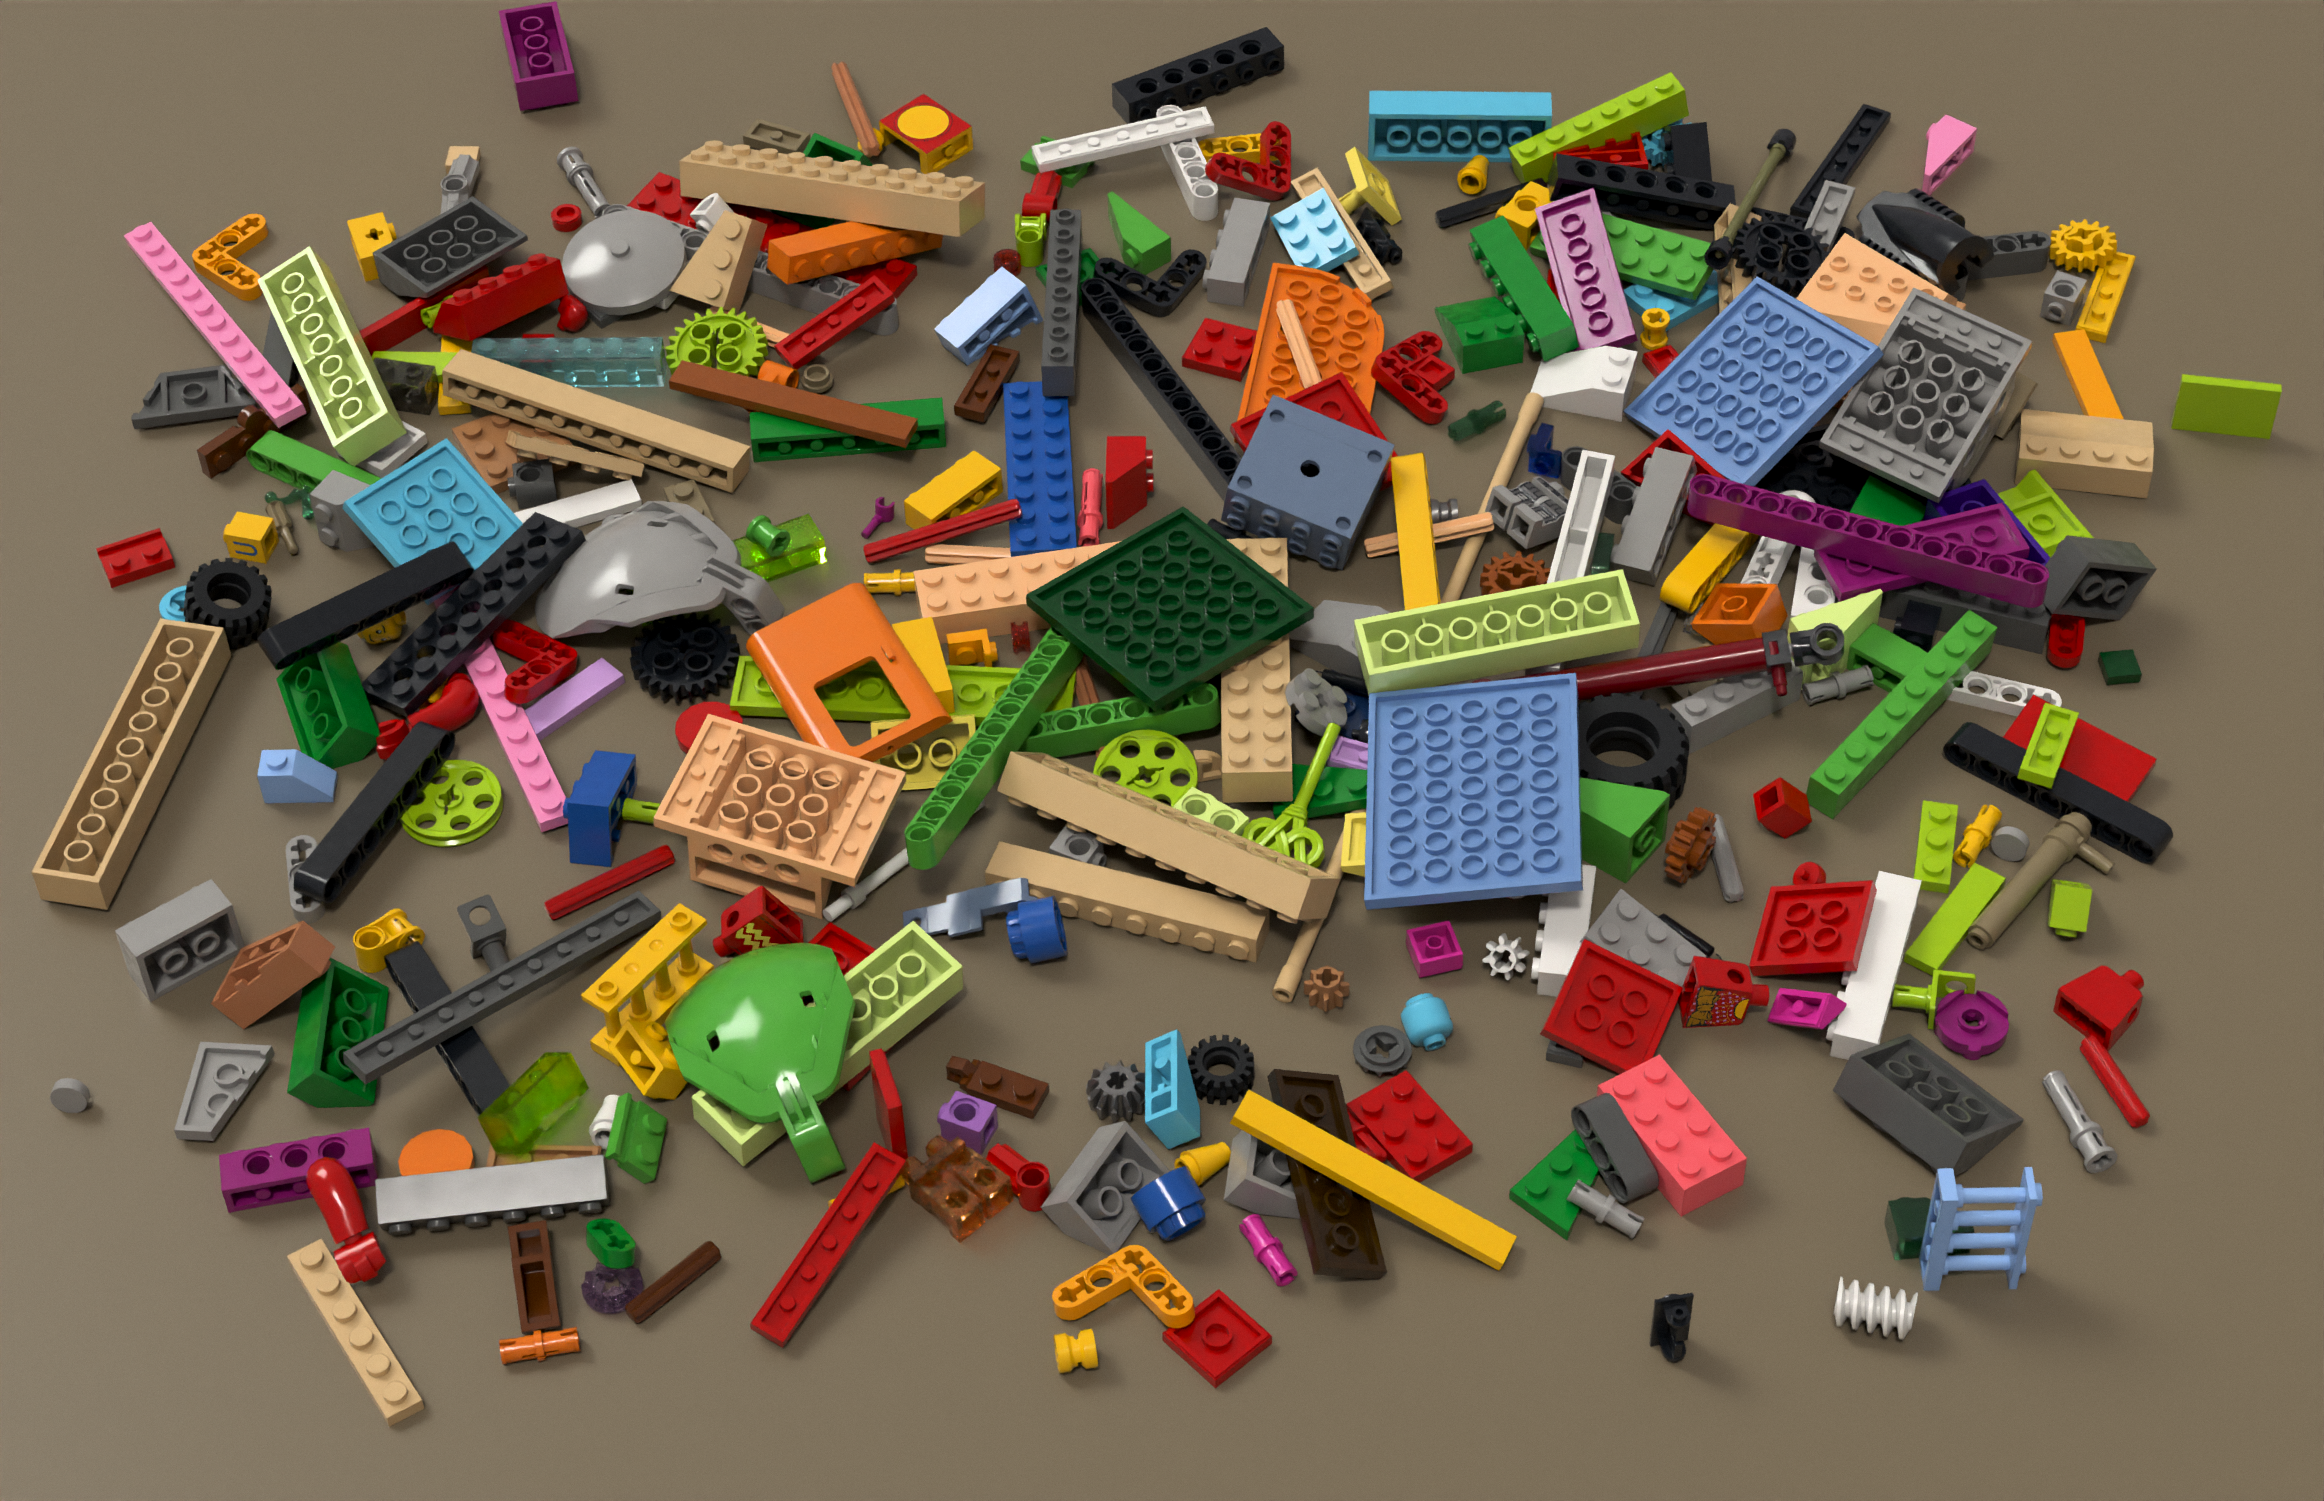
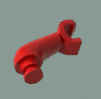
M463 673L451 675L447 680V685L443 688L441 697L428 707L407 716L409 724H406L405 719H393L378 723L381 734L376 738V750L380 759L387 760L411 729L420 721L455 731L472 719L479 705V692L476 686L471 683L469 676Z
M324 1157L317 1159L310 1165L307 1171L306 1183L326 1221L335 1245L342 1242L345 1243L344 1246L333 1251L335 1260L346 1282L350 1284L361 1280L366 1282L378 1276V1270L386 1262V1259L375 1233L372 1231L364 1236L361 1234L369 1229L359 1193L347 1168L341 1161L335 1158Z

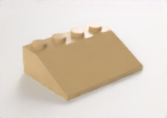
M2022 409L2014 484L2018 485L2029 471L2035 469L2047 484L2054 489L2147 499L2153 472L2154 441L2152 422Z

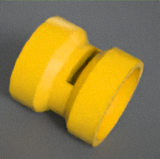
M1092 1329L1080 1330L1077 1334V1339L1066 1333L1053 1335L1059 1374L1071 1372L1074 1367H1078L1080 1362L1085 1369L1098 1368L1097 1350Z

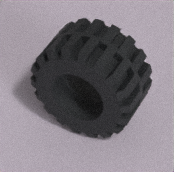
M225 558V562L214 559L211 560L209 566L205 563L200 565L198 572L193 571L190 575V581L187 582L184 602L185 622L223 627L230 650L237 649L238 644H242L244 647L250 645L251 638L257 641L262 631L266 630L272 599L271 586L267 585L268 579L264 574L259 575L257 567L254 565L248 567L247 562L243 560L236 563L233 562V558ZM230 599L240 603L242 606L230 609L216 605L213 601Z

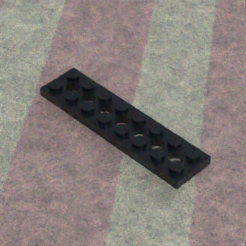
M535 512L362 682L367 699L406 717L413 714L586 541L582 530Z

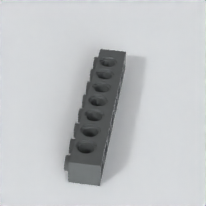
M1050 210L1041 362L1043 396H1075L1083 241L1081 210Z

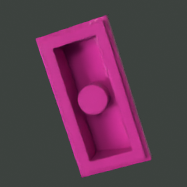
M1779 988L1767 1021L1773 1024L1822 1030L1845 1009L1847 1003L1831 993Z

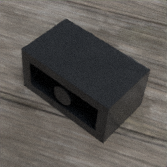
M1707 122L1665 126L1664 133H1661V147L1667 153V164H1664V173L1712 181Z

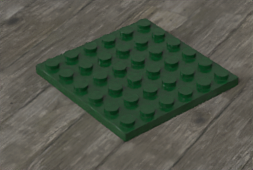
M1184 506L1026 595L1028 607L1154 711L1164 707L1314 618V607Z

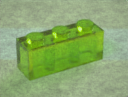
M545 1052L486 1108L477 1119L496 1154L520 1156L529 1152L533 1148L534 1142L543 1133L551 1130L556 1125V1121L566 1111L575 1107L579 1102L578 1099L589 1087L571 1052Z

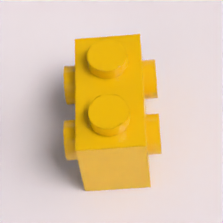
M627 1019L608 1046L609 1050L644 1096L652 1099L675 1100L687 1084V1081L682 1076L669 1038L667 1037L666 1029L656 1022L646 1023Z

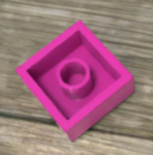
M1450 921L1406 930V946L1419 978L1462 968L1463 952Z

